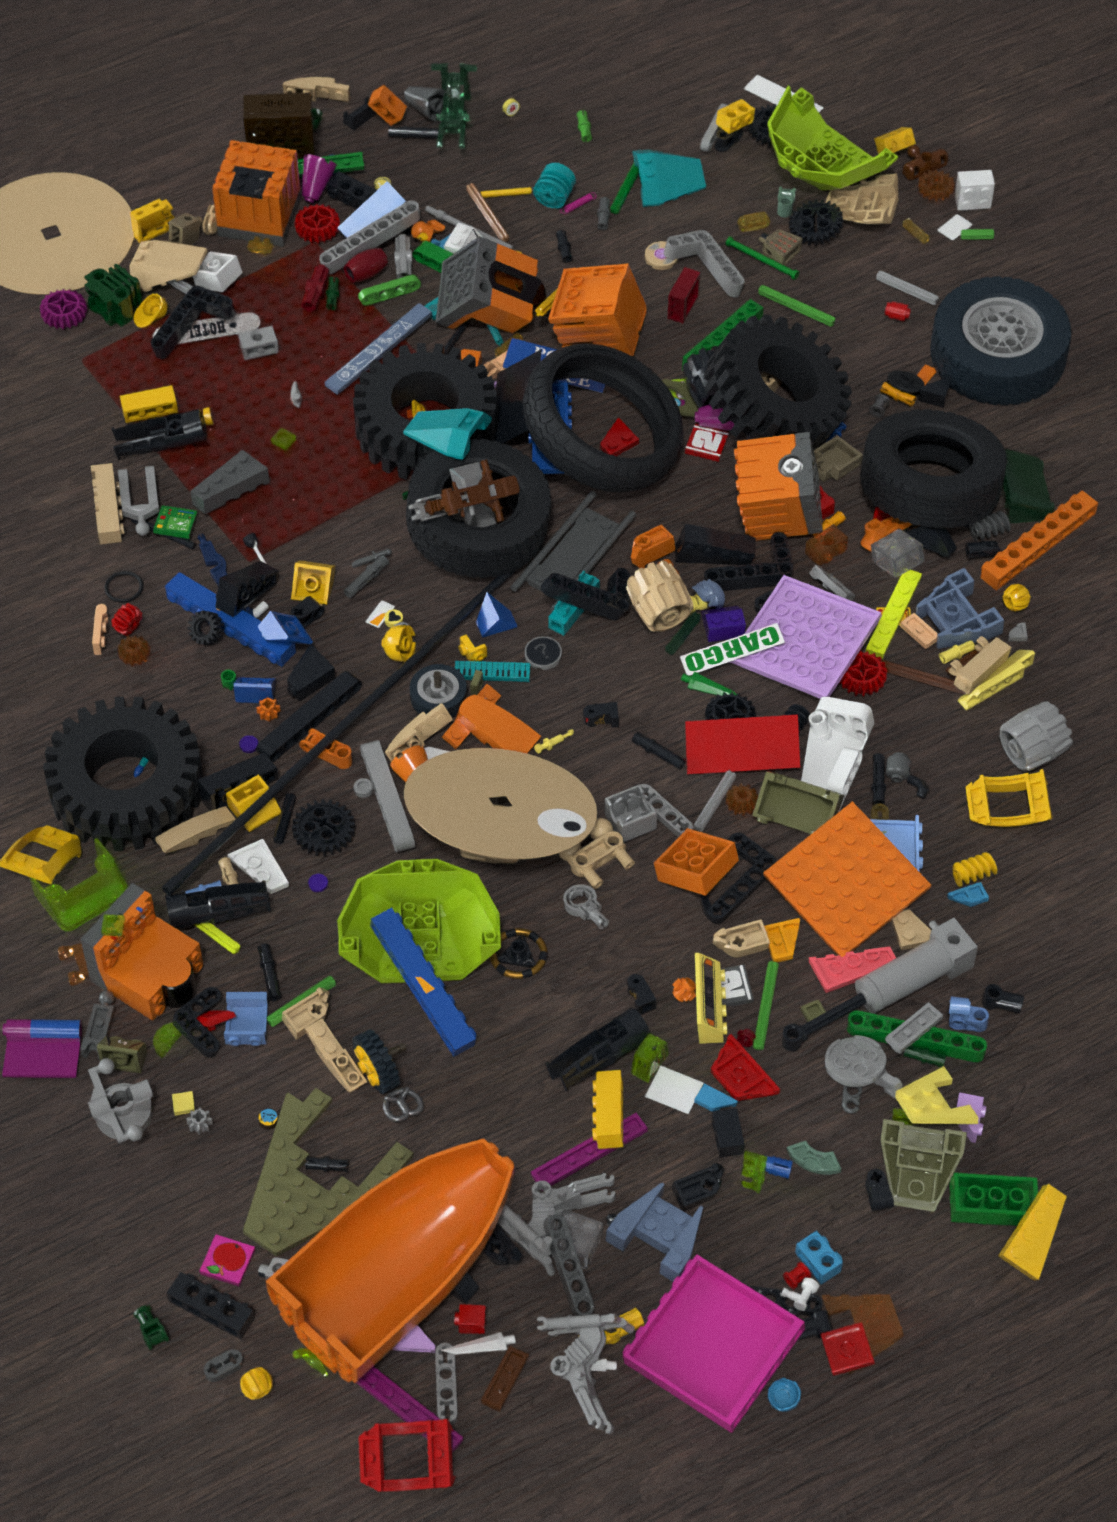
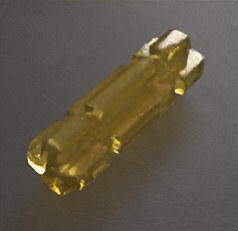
M907 218L903 221V227L919 239L920 242L925 244L929 241L930 236L913 223L911 219Z
M519 333L512 336L514 339L523 341V336ZM512 337L495 349L497 357L508 350Z

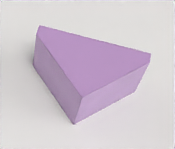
M417 1325L392 1350L435 1353L436 1347Z

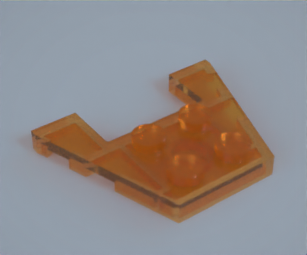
M890 1294L822 1296L825 1308L830 1316L850 1310L854 1323L862 1322L873 1358L904 1336Z

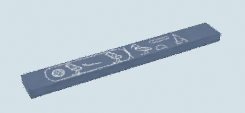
M418 303L326 380L325 387L337 395L360 377L363 370L367 371L369 369V364L374 359L379 361L385 352L392 350L430 318L432 311Z

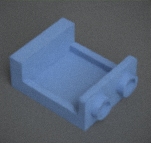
M226 992L227 1010L235 1012L236 1017L226 1021V1029L224 1031L225 1045L238 1046L240 1044H250L258 1046L266 1044L267 992Z

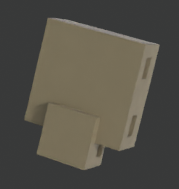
M838 435L814 450L819 479L823 482L831 477L838 481L859 467L863 459L862 453Z

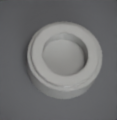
M366 778L358 779L354 783L355 795L360 798L369 797L373 793L372 782Z

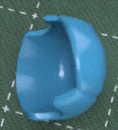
M781 1378L773 1382L768 1389V1401L778 1411H791L800 1402L801 1390L796 1381Z

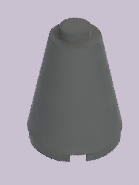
M409 86L404 92L405 100L429 120H441L445 115V109L449 108V94L442 88Z

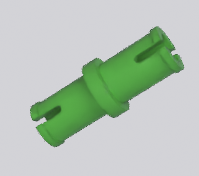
M582 110L577 112L578 129L581 132L582 141L585 142L586 137V141L589 142L592 140L591 123L588 121L587 112L584 110L582 113Z

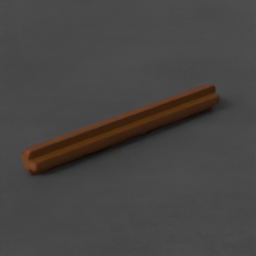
M882 660V662H885L887 673L963 695L966 694L954 685L955 680Z

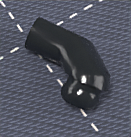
M911 774L907 783L919 789L916 793L917 796L923 799L926 798L927 793L929 794L930 791L927 783Z

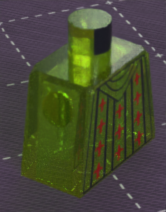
M649 1033L634 1054L631 1074L649 1083L669 1054L667 1042Z

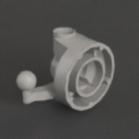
M104 1058L100 1060L98 1066L88 1069L95 1088L91 1100L88 1102L92 1116L102 1133L110 1138L117 1139L118 1143L129 1139L131 1141H138L151 1123L153 1115L151 1105L153 1093L146 1079L135 1084L121 1083L112 1085L104 1090L98 1073L110 1074L115 1067L111 1059ZM120 1102H128L124 1106H115V1108H113L114 1105Z

